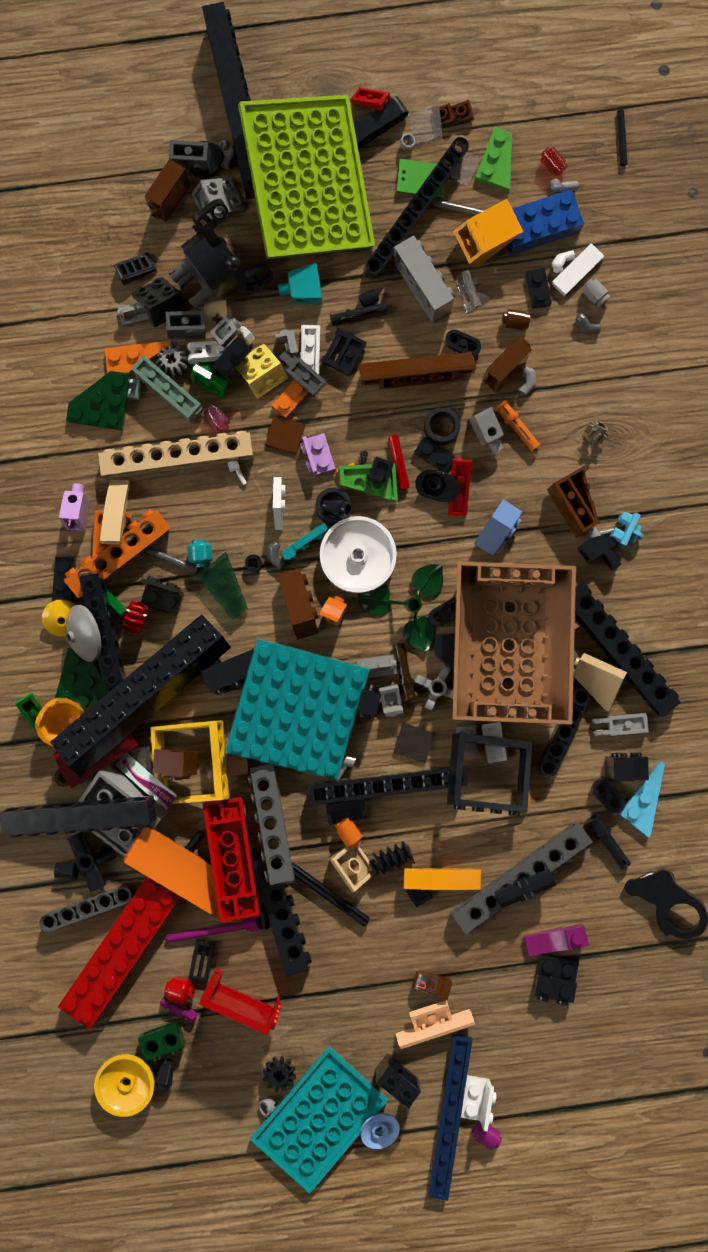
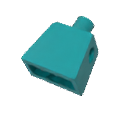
M317 263L288 272L289 283L278 284L280 296L291 294L293 304H323Z

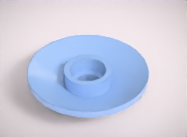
M386 1113L376 1114L364 1122L360 1133L361 1139L369 1148H386L397 1139L400 1127L394 1116Z

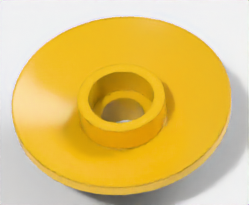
M63 599L49 603L42 613V623L45 629L52 635L65 637L67 615L75 604ZM62 617L65 619V622L60 623L58 619Z

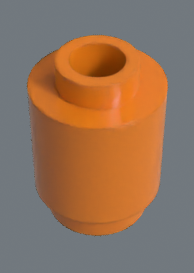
M348 817L335 825L336 832L346 847L351 846L354 848L361 843L362 834Z

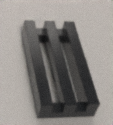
M196 939L188 979L208 983L216 942ZM199 945H203L198 974L194 976ZM208 946L210 947L205 977H201Z

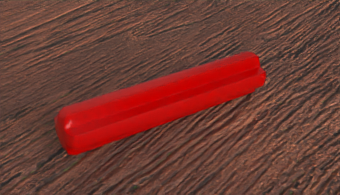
M397 434L390 435L388 441L393 463H395L399 489H408L410 484L399 436Z

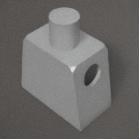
M492 407L468 419L482 446L489 444L493 453L503 449L498 438L504 434Z

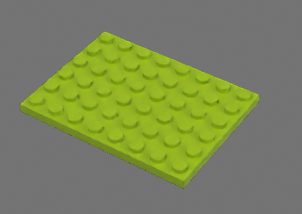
M349 95L239 102L238 107L266 258H284L375 247Z

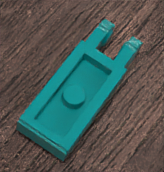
M325 523L294 542L286 550L284 549L282 553L284 560L294 558L299 549L303 552L311 546L310 542L315 538L317 541L322 539L328 530Z

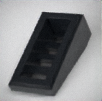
M149 252L113 265L123 286L157 270ZM144 260L147 261L149 267H145L143 263ZM140 263L142 269L139 270L136 264ZM132 266L135 270V272L133 273L130 270V267ZM123 270H126L128 274L124 275Z

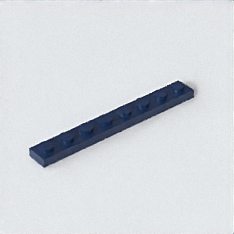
M452 1034L428 1198L446 1201L449 1199L473 1040L469 1036Z

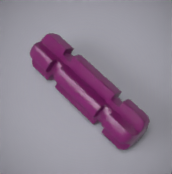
M165 996L160 1002L161 1007L164 1009L169 1008L170 1012L181 1018L185 1017V1020L193 1023L197 1016L196 1011L188 1010V1007L185 1005L170 1003Z

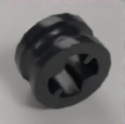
M252 554L245 559V566L250 572L261 570L263 563L258 555ZM257 559L259 561L257 562L258 567L255 568L253 566L250 568L249 565L251 563L249 561Z

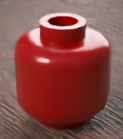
M173 977L166 983L164 995L170 1003L186 1005L190 999L194 998L195 987H193L190 979Z

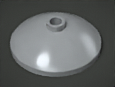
M75 605L67 615L66 639L80 658L87 662L97 660L101 653L99 629L91 612L83 605Z

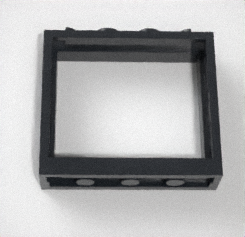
M453 733L447 805H454V809L465 810V807H472V811L484 812V809H490V813L502 814V811H508V815L520 816V812L527 813L532 742L467 733ZM465 743L520 750L516 805L460 799Z

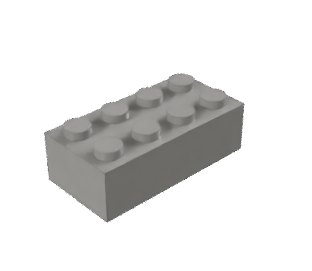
M413 235L394 247L393 263L430 321L433 323L450 313L455 295L450 287L447 288L441 272H437L434 268L432 258L425 254L422 242L416 240Z

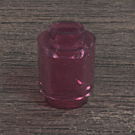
M212 404L204 410L205 418L214 432L223 433L229 429L230 420L220 406Z

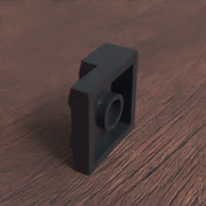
M540 954L532 991L537 996V999L549 1002V998L556 999V1003L568 1006L569 1002L574 1003L579 961Z

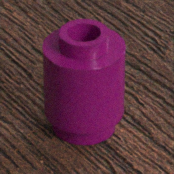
M479 1121L475 1124L471 1133L475 1141L490 1150H493L494 1147L497 1149L502 1141L499 1130L488 1126V1132H485Z

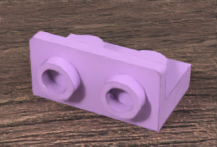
M325 434L310 438L302 437L303 443L300 446L303 455L307 454L309 461H306L308 471L313 472L314 477L335 471Z

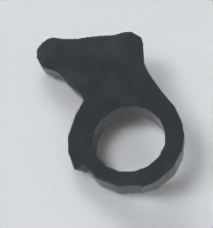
M661 867L656 871H649L639 878L629 879L624 886L625 891L630 896L641 897L656 905L657 924L666 936L671 934L677 938L690 939L696 936L699 937L705 931L708 925V913L704 903L695 895L676 884L674 874L667 868ZM677 904H688L698 911L700 919L691 928H679L669 920V910Z

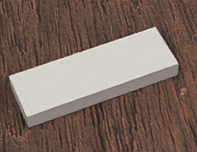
M590 244L551 284L565 297L604 258V255L594 245Z
M301 325V359L319 374L320 325Z

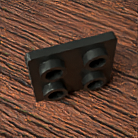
M163 277L157 278L131 293L132 297L146 308L151 325L154 328L166 322V312L186 311L181 292Z
M150 576L147 579L142 578L141 582L146 586L141 602L149 607L178 615L184 597L180 587L170 582H166V585H164L159 579Z

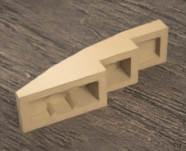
M110 480L104 506L100 544L121 543L126 523L125 514L128 506L129 480Z

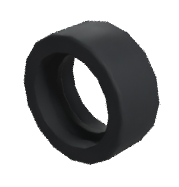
M446 407L432 410L427 415L424 423V433L427 439L436 445L452 443L457 438L460 430L458 415ZM438 416L448 417L453 423L451 434L446 437L436 436L431 430L432 421Z
M336 487L323 490L317 496L315 503L318 517L324 523L334 525L343 519L327 516L322 509L323 501L327 497L335 495L351 503L348 494Z

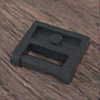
M337 328L336 336L325 356H322L320 362L350 377L367 342ZM341 340H347L336 361L332 360Z

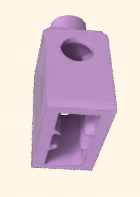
M74 483L72 491L64 492L59 519L66 530L86 532L89 501L83 493L84 485Z

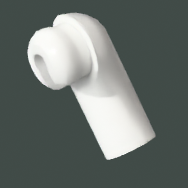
M571 250L556 255L552 262L555 273L563 271V265L566 261L575 259L574 251Z

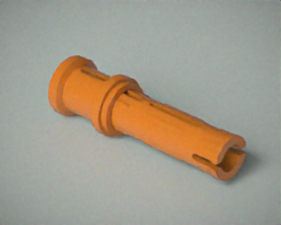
M507 399L504 400L494 411L501 415L505 420V424L513 428L530 451H534L541 444L518 418L519 413L511 408L508 404L509 401Z

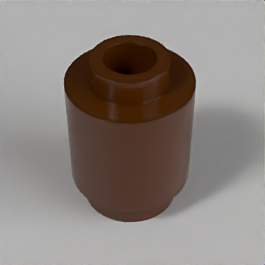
M507 309V313L503 312L502 324H505V328L528 329L530 313L514 309Z

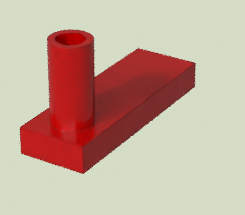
M461 456L452 458L451 475L458 481L460 492L454 501L448 503V516L467 517L472 459H464Z

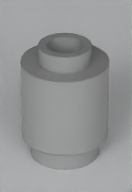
M590 279L583 286V294L598 307L602 306L610 298L609 291L597 279L594 281Z

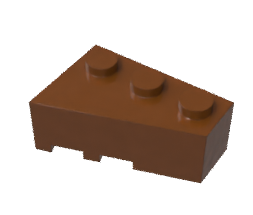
M585 466L553 483L547 489L576 538L599 524L594 501L591 499L589 491L590 485L587 483Z
M300 568L278 574L297 640L319 634L315 619H319L316 608H312L310 604L314 602L311 591H307L305 587L309 585L306 574L302 575Z

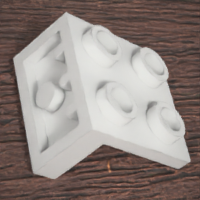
M467 1075L461 1118L480 1121L483 1131L488 1132V1126H492L493 1122L491 1106L496 1103L494 1087L489 1079Z

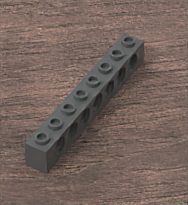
M574 821L451 911L452 916L465 934L474 933L480 928L479 925L482 922H489L496 916L495 913L500 909L503 911L510 906L501 908L494 891L513 884V881L517 880L520 874H526L527 876L537 874L538 872H534L533 869L537 862H541L543 865L541 871L550 869L552 875L559 870L558 867L563 863L566 865L573 861V856L578 852L583 853L590 848L589 844L593 841L580 823ZM572 839L574 842L573 847L566 849V841ZM557 851L558 858L551 861L549 858L550 853ZM489 897L496 899L493 906L486 905V900ZM472 909H479L480 914L478 917H470Z

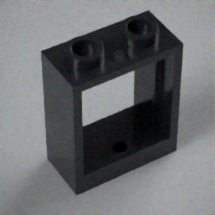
M387 1053L375 1069L376 1083L409 1109L421 1093L419 1078Z

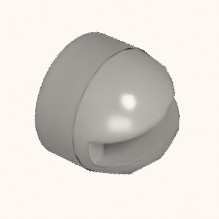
M410 133L403 134L400 139V147L403 150L412 149L416 142L415 137Z
M266 1098L259 1102V1110L263 1116L267 1117L276 1109V1106H274L275 1101L271 1098Z

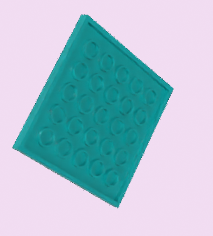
M257 638L225 747V753L337 780L357 715L356 710L362 689L365 688L370 669Z

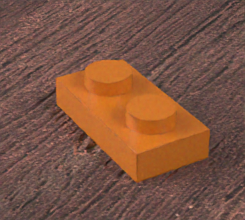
M294 380L272 404V408L287 419L309 393Z

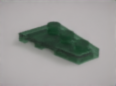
M225 552L201 571L197 577L234 620L247 610L248 606L228 554Z

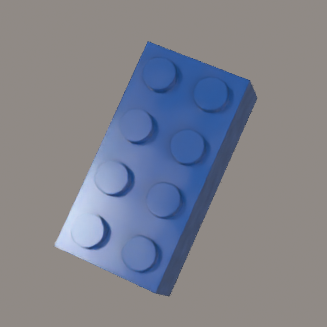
M572 189L512 208L524 233L507 245L509 254L511 256L581 232L584 221Z

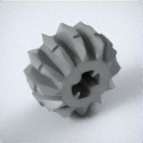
M171 344L168 350L162 347L164 353L158 352L157 354L159 359L156 360V363L160 365L158 368L167 375L171 373L173 378H175L177 372L179 375H182L181 369L187 370L186 363H188V358L185 357L186 352L184 350L181 351L180 346H176L174 349Z

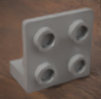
M231 177L200 180L192 192L199 210L214 199L221 200L227 206L229 214L244 212L246 209ZM216 207L214 210V214H220L223 210V207ZM208 213V216L213 220L214 218Z

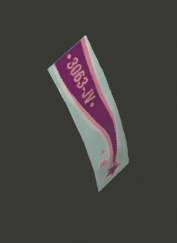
M128 753L122 755L115 764L149 796H154V800L165 809H168L177 797L173 791L149 773Z

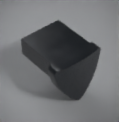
M376 456L366 479L375 484L387 486L394 463Z

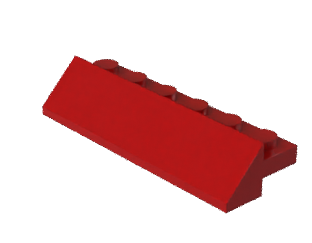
M238 797L204 802L203 809L219 921L226 922L259 916L260 911L243 799Z

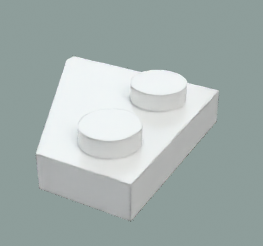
M274 477L273 484L275 530H283L285 500H282V496H286V485H282L281 477Z

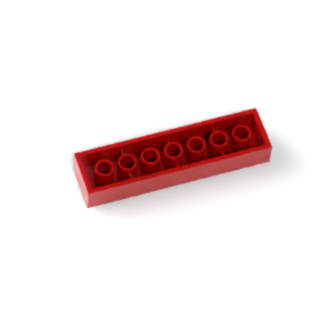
M146 877L66 993L58 1008L90 1030L170 915L181 896L151 878Z

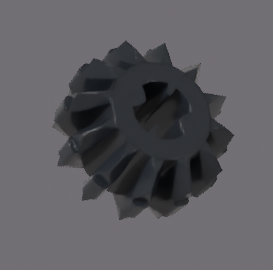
M274 1056L272 1062H266L267 1068L263 1069V1074L266 1076L263 1078V1081L269 1082L267 1086L269 1089L274 1085L275 1092H278L279 1087L286 1091V1085L290 1087L293 1085L292 1080L296 1079V1074L293 1072L296 1067L290 1066V1059L284 1062V1056H281L280 1061H278ZM277 1071H282L281 1077L277 1076Z

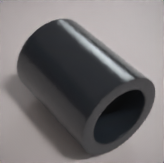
M372 289L359 295V300L362 307H367L378 302L379 297L376 290Z

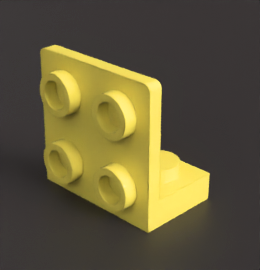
M265 344L253 350L237 368V371L246 380L257 399L288 379L281 363Z

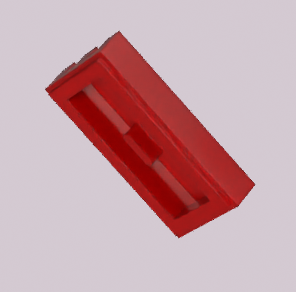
M359 87L350 99L352 106L382 111L383 105L386 106L387 100L389 101L391 96L389 92Z

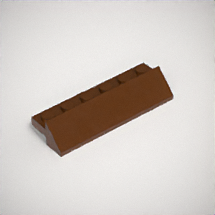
M472 352L359 364L361 386L379 384L380 389L453 382L455 376L475 374L476 363Z

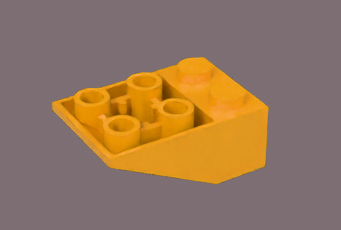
M508 199L468 219L453 231L468 263L475 265L483 264L524 233Z

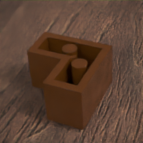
M154 749L153 773L160 774L159 777L170 778V780L190 779L192 775H197L198 751Z

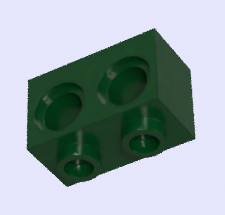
M179 1020L143 1032L138 1037L145 1061L152 1060V1062L160 1060L164 1054L170 1053L173 1055L179 1053L186 1043ZM174 1035L177 1042H169L167 1036ZM149 1042H155L158 1049H151Z

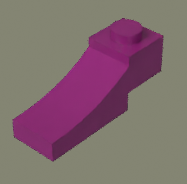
M583 924L565 928L558 927L524 936L529 957L589 946Z

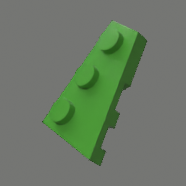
M494 127L475 176V180L506 192H510L511 132Z
M395 463L393 464L387 486H381L366 479L372 464L338 466L339 486L391 501H398Z

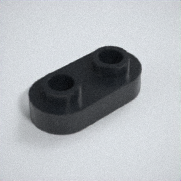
M450 330L446 334L445 344L449 349L457 353L472 352L473 357L478 356L480 353L481 343L477 338L459 330ZM451 339H456L457 343H452ZM468 347H474V351H469Z
M456 598L444 602L429 612L428 621L432 626L441 627L456 618V612L451 610V605L456 606ZM435 614L440 615V621L434 619Z
M597 779L593 782L591 791L599 802L611 813L622 812L625 808V800L610 782L604 779ZM600 785L604 787L602 792L598 791V786ZM612 800H616L617 805L615 807L611 806Z

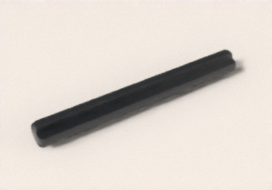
M292 862L295 878L365 927L370 920L369 916Z

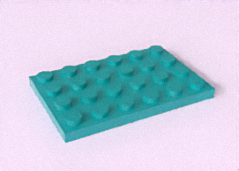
M328 1045L276 1106L274 1112L253 1133L250 1140L310 1194L360 1135L364 1122L371 1116L376 1115L388 1102V1098Z

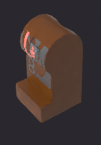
M416 971L412 987L448 1000L452 980L424 971Z

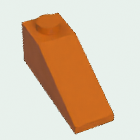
M334 596V598L329 597L320 611V619L338 627L347 608V604L344 603L345 600Z

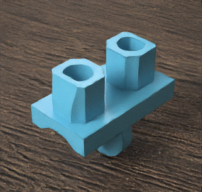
M622 512L619 515L617 522L625 525L624 530L622 531L615 527L609 536L617 542L616 546L622 548V546L627 545L628 541L635 544L636 539L643 540L644 534L640 532L642 526H636L641 516L640 514Z

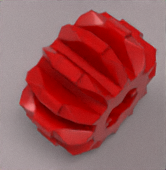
M131 601L124 617L123 629L131 633H141L149 612L148 605L140 601Z

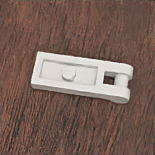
M232 339L225 347L221 346L218 341L189 343L187 345V351L189 352L188 363L196 365L199 362L216 361L235 339Z

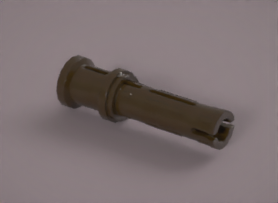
M405 643L394 644L392 646L400 680L398 681V686H400L402 694L401 702L416 700L418 696L415 695L413 685L415 680L411 678Z

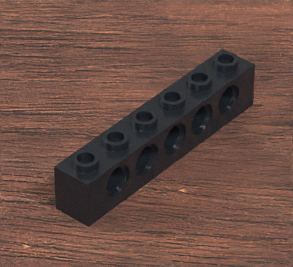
M100 570L82 574L79 576L85 606L93 615L99 629L101 653L98 662L105 690H110L126 678L103 572Z
M262 857L254 859L252 864L286 977L307 971L310 968L309 964L312 963L309 951L306 952L304 944H306L304 933L299 932L298 925H301L298 914L293 912L292 906H295L292 894L288 895L286 887H289V884L272 887L270 882L266 883L264 871L267 870V864L263 863ZM276 859L273 862V868L280 869L283 865L282 860ZM280 890L283 895L282 898H273L272 891ZM278 910H287L288 916L286 918L279 917ZM291 928L294 931V935L286 937L283 930ZM296 947L300 953L297 956H292L289 953V949Z

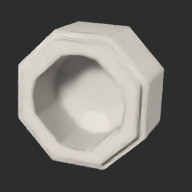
M242 326L241 330L244 334L242 336L237 334V336L246 345H250L255 340V337L246 327Z

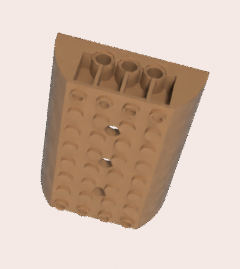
M457 562L452 720L572 724L576 566ZM507 602H512L515 605L514 612L509 613L505 610ZM506 640H511L514 643L513 650L507 651L504 648ZM505 678L512 680L513 686L511 689L503 687L502 683Z

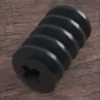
M404 841L401 842V848L394 844V851L387 847L386 854L382 850H379V856L374 852L372 853V860L378 877L379 871L386 875V868L393 872L394 865L401 869V862L407 867L409 859L415 864L410 847Z

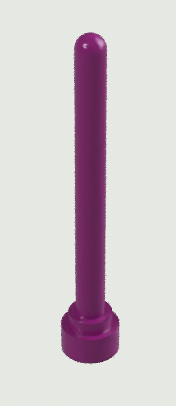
M253 916L248 917L244 922L169 934L165 940L170 943L245 929L246 931L257 932L259 931L258 918Z

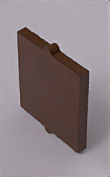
M274 415L271 427L268 428L269 433L265 445L297 454L300 442L303 441L302 436L306 424Z

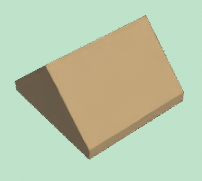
M359 845L354 848L345 846L330 857L331 863L352 893L377 872Z

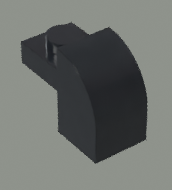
M593 537L577 548L587 564L601 556L611 571L621 565L619 555L610 549L616 543L608 537Z

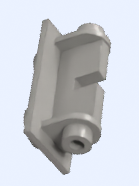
M140 303L119 307L117 310L122 326L149 320L146 308Z
M395 655L357 660V665L370 669L368 678L397 674Z

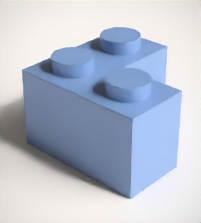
M503 499L474 544L494 556L497 550L501 552L507 543L504 539L506 537L510 538L521 522L519 516L522 511Z

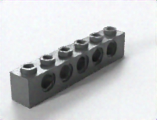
M274 764L250 768L251 774H248L250 786L253 785L254 788L251 798L253 805L256 804L258 811L254 812L256 824L260 823L261 831L258 832L259 843H263L264 846L261 856L263 863L267 864V870L264 871L266 883L270 882L272 887L294 883L295 876ZM266 782L269 784V788L266 791L259 790L262 783ZM265 802H272L270 810H263L262 807ZM271 820L275 821V828L272 830H267V822ZM272 840L279 841L277 849L272 850L269 848ZM276 859H281L283 862L280 869H274L272 866Z

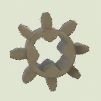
M597 420L595 423L591 421L584 430L587 433L585 438L592 444H597V442L602 444L609 435L606 432L608 427L601 421Z

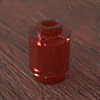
M548 147L541 154L542 158L540 161L551 174L559 176L568 166L565 163V158L555 147L551 149Z

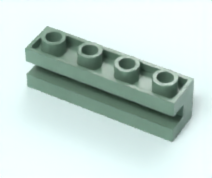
M143 355L131 368L138 379L189 423L192 424L202 413V405L146 356Z

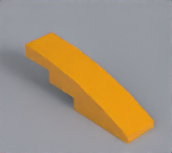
M404 868L403 888L421 890H481V869Z

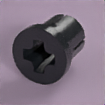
M76 861L55 864L54 869H59L54 870L55 878L69 879L70 881L77 880L79 869L77 868Z

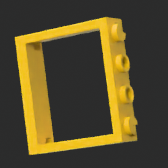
M223 720L150 727L151 737H149V740L152 743L150 754L152 762L154 749H165L164 732L199 728L210 729L215 794L176 797L171 804L229 799ZM152 771V775L168 787V779L159 777L160 774L153 773Z

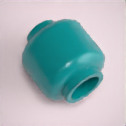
M206 539L192 540L191 544L187 546L188 561L191 564H195V567H206L207 563L213 560L212 545L206 542Z

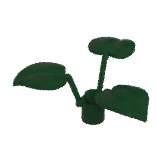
M430 564L417 569L411 579L412 585L418 589L416 597H409L405 602L389 600L390 590L384 584L373 591L358 593L359 603L371 614H385L388 611V603L404 605L408 612H413L414 621L407 622L403 628L404 639L410 645L423 651H428L433 641L434 626L429 623L426 616L417 619L418 611L422 608L420 592L427 597H432L441 591L443 587L442 565Z

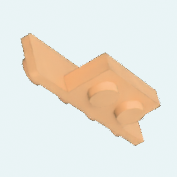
M447 1000L409 1012L414 1027L396 1033L399 1048L404 1049L475 1025L470 1009L451 1015Z

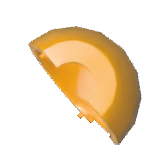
M56 698L49 701L41 709L35 721L38 736L44 743L53 746L50 741L84 713V710L78 703L67 698Z

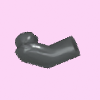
M583 313L576 316L575 323L582 333L600 334V324H591Z
M274 541L267 546V559L278 570H281L285 563L278 557L280 545Z

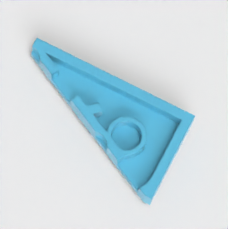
M662 761L656 764L649 773V780H644L626 802L623 811L618 813L648 838L652 832L665 767Z

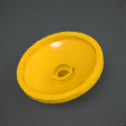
M121 1054L108 1059L98 1070L94 1082L95 1096L101 1107L108 1113L119 1117L132 1116L142 1111L150 1102L155 1087L154 1076L147 1063L141 1058L130 1054ZM128 1078L130 1080V1084H126L124 1082V1079Z

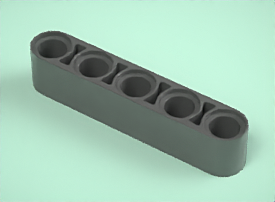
M124 884L52 910L40 918L39 926L43 931L50 932L122 906L132 899L135 890L131 885ZM122 889L129 893L128 899L121 897L120 891ZM103 896L110 899L109 906L102 903ZM84 903L90 904L91 912L84 910ZM66 910H70L72 912V919H68L65 916ZM47 917L53 918V926L47 923Z

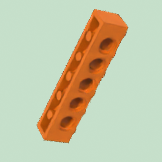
M149 509L142 514L143 519L138 523L136 521L130 523L126 527L128 530L122 535L120 544H109L108 546L103 544L96 550L97 554L92 558L87 556L80 562L81 566L75 570L73 567L64 574L66 576L64 582L78 599L83 596L79 580L82 571L95 572L102 570L105 579L171 528L156 509L153 511ZM145 523H149L152 526V531L149 534H144L141 530ZM129 535L136 536L137 542L135 545L130 546L126 543V538ZM113 547L121 548L122 553L119 557L111 555ZM98 559L106 561V566L103 569H98L95 566V562Z

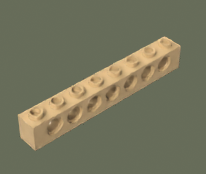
M237 431L234 435L221 433L212 438L200 436L197 440L185 438L175 443L163 441L160 442V445L154 446L152 444H143L139 448L126 446L122 450L117 451L115 449H105L104 452L98 453L100 472L104 479L254 459L250 432L246 433V431ZM231 443L238 444L235 450L228 449ZM213 445L219 446L218 451L215 453L209 451ZM199 448V454L191 455L192 449ZM174 451H181V455L178 458L172 457ZM162 453L160 460H153L155 454ZM137 456H143L142 462L135 463ZM119 458H124V463L121 466H117L116 461Z

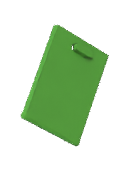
M400 159L396 192L415 195L437 164ZM434 175V179H435L436 181L440 182V181H441L440 177L437 176V175ZM445 183L434 198L444 199ZM423 190V194L429 197V191Z

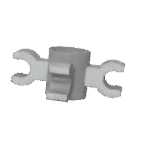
M443 665L437 679L433 681L417 675L415 683L427 687L430 693L424 708L432 710L437 697L442 695L453 700V690L448 689L445 683L451 668ZM435 682L442 685L440 693H435L432 690V685Z

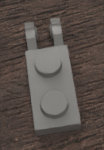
M647 713L592 719L593 724L608 723V730L593 731L594 736L649 732Z

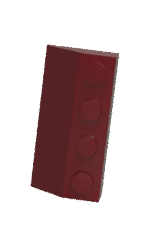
M134 732L130 733L80 777L67 766L58 752H55L53 756L61 774L72 789L138 746L140 741Z

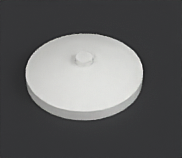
M355 516L337 522L327 531L320 547V562L326 577L336 587L351 593H366L377 589L388 580L396 563L397 553L392 535L381 523L368 517Z

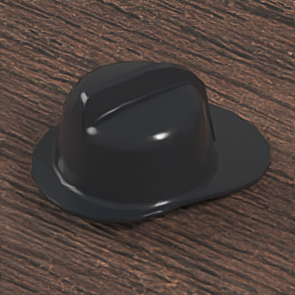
M439 470L422 471L415 481V487L421 496L439 502H452L458 497L460 492L458 481L452 475Z

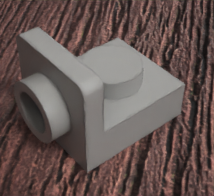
M227 316L210 332L223 347L237 334L241 336L244 334L241 330L242 325L235 318L230 319Z
M281 330L278 334H275L276 343H284L286 353H290L291 358L294 356L298 358L299 354L293 330Z

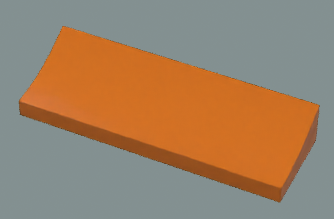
M150 826L143 828L123 857L124 863L219 919L211 863Z

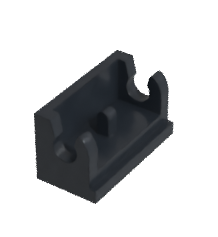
M364 799L325 804L329 825L337 824L347 817L352 821L367 819Z

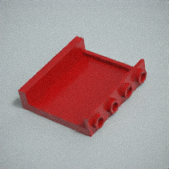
M216 968L205 988L199 1005L266 1035L270 1029L274 1030L282 1003H279L281 996H277L274 1006L268 1005L219 983L223 970Z

